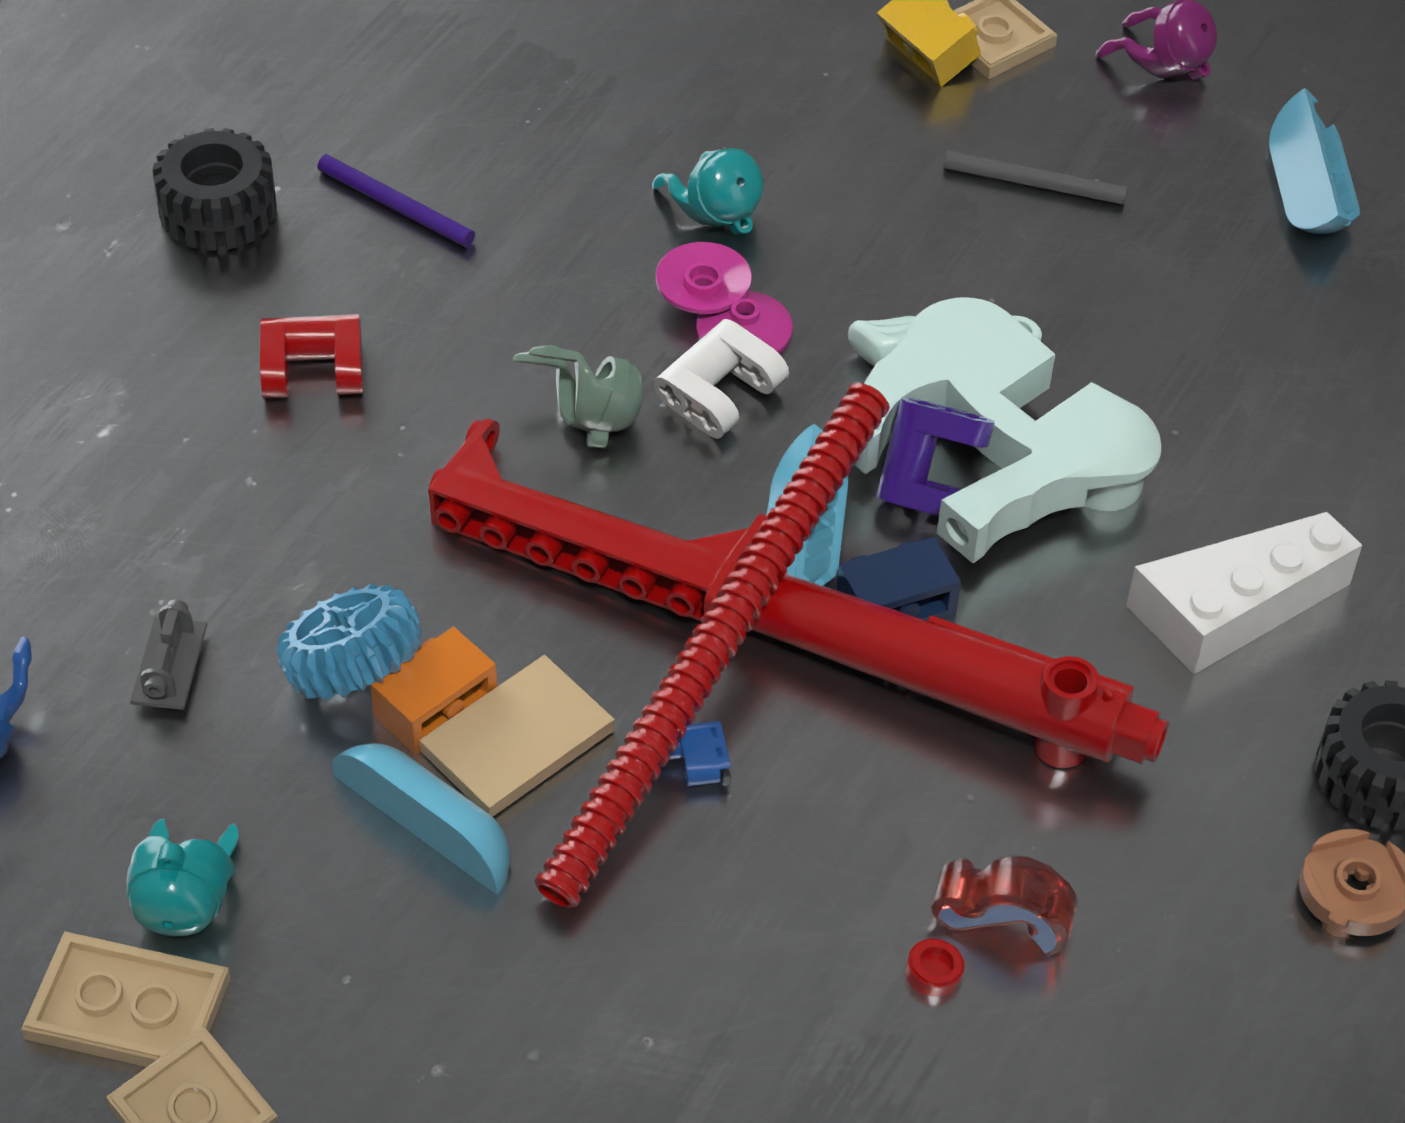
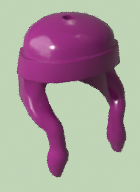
M1177 0L1169 3L1163 9L1149 7L1139 12L1134 11L1122 21V26L1125 28L1135 26L1149 18L1156 20L1153 31V48L1143 47L1131 38L1123 37L1106 41L1095 52L1097 58H1102L1117 50L1125 49L1129 57L1148 74L1159 78L1188 74L1191 79L1198 80L1210 74V65L1207 59L1212 55L1216 47V24L1211 13L1204 5L1195 0Z

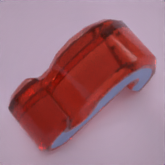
M1009 856L994 860L985 870L974 868L973 863L965 858L949 862L943 867L931 904V912L935 919L943 926L955 931L1025 923L1028 926L1029 935L1043 952L1049 956L1064 950L1069 940L1078 900L1075 891L1063 876L1050 865L1033 858Z

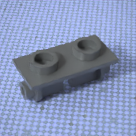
M170 600L167 605L160 609L159 617H154L130 699L132 705L181 710L185 708L206 632L207 622L192 621L188 605L181 600Z

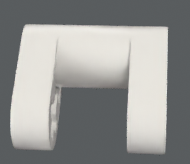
M724 319L655 378L654 387L660 399L670 409L707 435L719 439L739 422L740 416L730 398L714 387V385L731 372L761 393L770 394L789 377V369L785 360L775 349L737 323Z

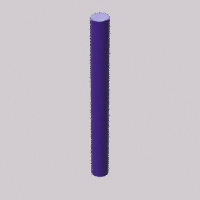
M324 154L320 158L317 168L322 173L465 248H468L473 243L475 238L473 230L328 154Z

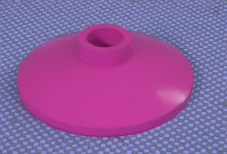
M693 242L678 246L669 251L660 260L656 269V285L662 297L676 308L691 313L713 314L731 309L733 302L745 298L751 288L752 274L747 261L735 250L718 243Z
M749 291L745 298L734 301L731 309L713 314H698L696 331L699 340L724 319L737 323L771 346L779 354L787 347L792 337L793 323L787 309L776 299L755 291Z

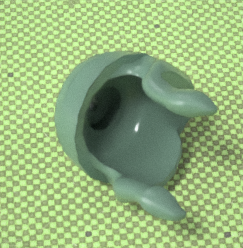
M555 345L532 347L530 352L515 354L513 361L556 368L557 401L560 415L570 426L587 432V445L589 447L605 448L609 432L627 429L639 414L643 398V378L639 368L635 363L629 362V359L608 356L603 360L596 374H594L581 353L562 349ZM564 360L574 362L576 380L572 377Z

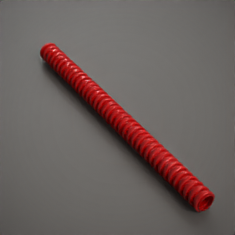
M854 383L849 386L846 396H843L838 404L839 408L833 411L830 416L831 420L826 422L823 432L819 433L815 440V445L810 447L807 457L803 458L799 465V470L794 472L791 482L787 483L783 490V495L779 496L775 502V507L771 508L767 515L768 520L763 521L759 527L760 533L754 535L751 540V546H747L742 554L743 558L739 559L736 563L735 571L731 572L727 577V584L722 585L718 592V597L714 598L709 606L710 611L704 613L701 618L702 624H698L693 631L694 637L688 638L684 645L685 650L679 652L676 657L677 664L671 665L667 671L668 677L663 678L659 684L660 690L655 691L651 696V704L646 705L642 710L643 718H638L632 726L634 731L628 732L624 739L625 745L619 746L615 753L616 759L610 760L606 767L608 773H603L597 781L599 787H594L588 795L590 801L582 804L579 809L581 815L575 816L570 823L572 829L564 832L561 837L564 844H557L552 851L554 858H548L543 865L546 873H538L534 879L537 889L548 900L565 908H576L581 901L578 893H586L590 887L588 879H594L598 874L599 869L597 865L605 863L608 858L606 851L613 850L617 844L615 837L621 836L625 831L624 822H630L634 817L633 808H639L644 801L642 795L649 793L652 788L651 781L657 780L661 774L660 767L665 766L670 759L668 753H673L678 747L677 740L684 737L687 732L686 726L691 725L696 718L694 712H699L703 707V699L710 696L713 691L712 685H716L721 678L720 672H724L730 664L729 659L733 658L738 651L737 646L742 645L746 638L745 632H750L754 626V619H758L763 611L762 606H766L771 599L770 593H774L779 586L778 580H782L786 575L787 567H791L795 560V555L799 554L803 548V542L807 541L810 537L811 529L816 527L819 517L823 516L827 510V504L831 503L835 497V491L840 489L843 479L847 478L851 467L859 459L858 454H862L867 446L866 442L870 441L874 435V430L879 427L882 418L888 413L890 409L889 403L879 390L863 383Z

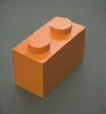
M453 626L439 637L431 638L424 642L418 651L414 653V657L410 661L400 664L401 669L398 672L389 673L383 677L382 683L375 682L370 684L373 716L416 755L420 752L419 740L497 687L496 664Z

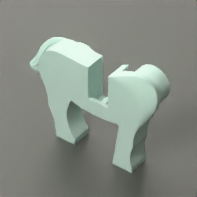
M952 298L930 305L917 316L870 321L857 320L849 327V343L862 358L874 366L864 384L879 390L888 401L890 408L886 416L882 418L879 427L874 430V435L870 441L866 442L867 446L862 454H858L859 459L855 466L863 473L867 474L877 467L879 457L891 439L901 397L932 402L983 416L995 422L989 447H974L1002 469L942 499L940 505L937 534L972 563L982 558L988 549L1000 538L1014 531L1028 528L1032 523L1050 513L1075 507H1087L1104 512L1117 511L1129 507L1139 499L1143 491L1145 477L1155 469L1159 462L1161 440L1158 430L1150 417L1138 406L1092 382L1036 421L1022 411L1021 407L1050 388L1055 353L1008 312L994 303L977 298Z

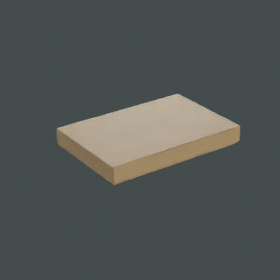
M544 654L419 740L420 752L473 803L493 817L615 731V719Z
M64 931L21 1028L24 1040L148 1067L202 1026L210 1033L231 980L230 970L224 966Z

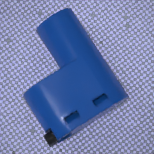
M712 721L686 726V734L682 739L677 740L678 747L673 753H668L669 760L680 759L686 786L722 782L723 786L730 785L732 778L729 768L731 767L721 722Z

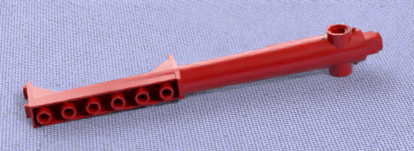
M489 418L472 422L467 431L465 442L443 469L436 470L428 488L431 523L448 532L467 536L486 543L492 548L503 549L530 559L539 565L550 566L577 576L586 582L597 583L624 593L633 599H641L671 610L680 616L691 617L701 621L706 611H710L709 606L714 598L718 597V592L722 585L727 584V577L731 572L735 571L736 563L739 559L743 558L742 554L747 546H751V540L754 535L760 533L759 527L763 521L768 520L767 515L761 513L749 528L685 540L502 479L491 456L498 442L500 425L497 421ZM786 574L782 580H778L779 586L776 591L770 593L771 599L766 606H762L763 611L759 618L754 619L755 624L751 629L753 631L1035 737L1034 749L1037 756L1043 762L1053 767H1073L1081 763L1086 756L1108 763L1113 755L1139 764H1143L1144 760L1155 763L1167 735L1169 721L1159 718L1160 712L1131 702L1134 686L1098 674L1096 668L1082 658L1064 656L1054 659L932 615L926 621Z

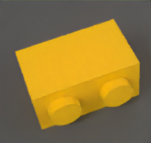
M891 0L877 12L886 40L940 87L981 55L976 35L979 33L976 24L967 14L962 12L958 15L954 12L947 0Z

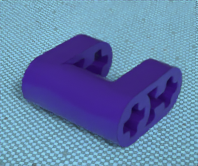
M901 397L876 497L893 504L939 516L941 500L962 489L927 480L938 437L986 448L989 447L995 422L983 416L932 402Z

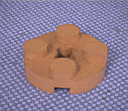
M1343 829L1330 832L1315 842L1304 860L1300 872L1299 888L1306 906L1316 918L1321 920L1322 927L1326 932L1339 938L1348 937L1351 934L1356 936H1373L1385 933L1405 920V854L1397 846L1388 841L1385 847L1377 841L1370 840L1369 836L1371 833L1358 829ZM1354 874L1358 881H1368L1370 885L1366 887V890H1357L1350 887L1346 882L1348 875Z

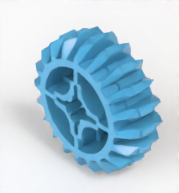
M369 584L360 590L357 587H352L346 593L340 595L335 593L332 598L324 602L317 601V606L310 610L302 611L298 620L291 621L286 626L287 631L283 632L278 638L279 645L276 648L279 656L278 662L288 683L292 684L296 693H303L306 698H317L320 696L323 700H328L336 694L346 697L350 692L358 689L365 691L366 687L372 683H382L383 677L389 673L398 672L401 669V663L408 662L414 657L413 651L417 650L422 644L420 636L423 632L419 625L421 621L415 607L412 606L411 601L401 589H393L391 585L377 587L376 584Z

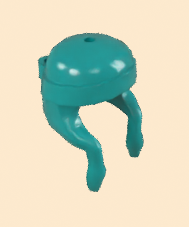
M726 148L712 152L705 151L701 154L699 162L690 174L687 188L681 183L678 176L673 173L657 175L651 185L652 189L668 185L673 200L690 219L697 223L709 226H728L733 234L741 235L750 232L752 229L751 214L762 198L764 181L761 169L751 155L742 149Z
M159 819L153 825L149 837L136 845L128 868L126 897L136 921L147 930L172 937L189 936L205 929L218 915L225 899L227 883L236 873L235 865L230 858L239 838L236 824L232 823L228 826L226 831L219 837L217 844L210 840L190 839L178 845L169 840L165 819Z

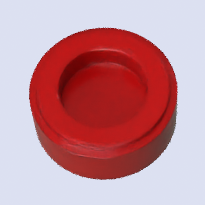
M925 939L916 943L910 950L905 965V976L908 983L917 992L932 997L944 996L954 991L960 984L965 969V962L960 951L951 943L941 939Z

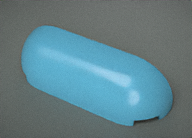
M1304 88L1293 96L1277 115L1270 132L1269 148L1288 220L1295 227L1313 234H1330L1351 225L1352 221L1360 215V208L1339 133L1334 124L1328 128L1325 127L1314 108L1318 100Z
M812 424L804 430L782 457L771 483L767 515L771 508L775 507V502L779 496L783 495V490L787 483L791 482L794 472L799 470V465L803 458L807 457L810 447L815 445V440L819 433L823 432L817 425ZM848 476L843 479L840 489L835 491V497L831 503L827 504V510L823 516L819 517L816 527L811 529L810 537L807 541L803 542V548L799 554L795 555V560L791 567H787L786 574L822 586L835 577L839 567Z
M379 743L360 744L343 751L334 758L332 762L334 777L497 895L502 890L508 879L510 848L503 829L489 813L408 755L389 745Z

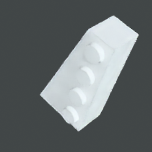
M1324 512L1135 566L1126 606L1194 675L1350 585L1362 544L1328 512Z

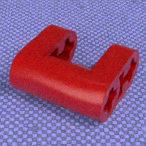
M359 314L263 318L260 320V381L263 399L288 398L289 362L335 359L337 394H363L362 338Z

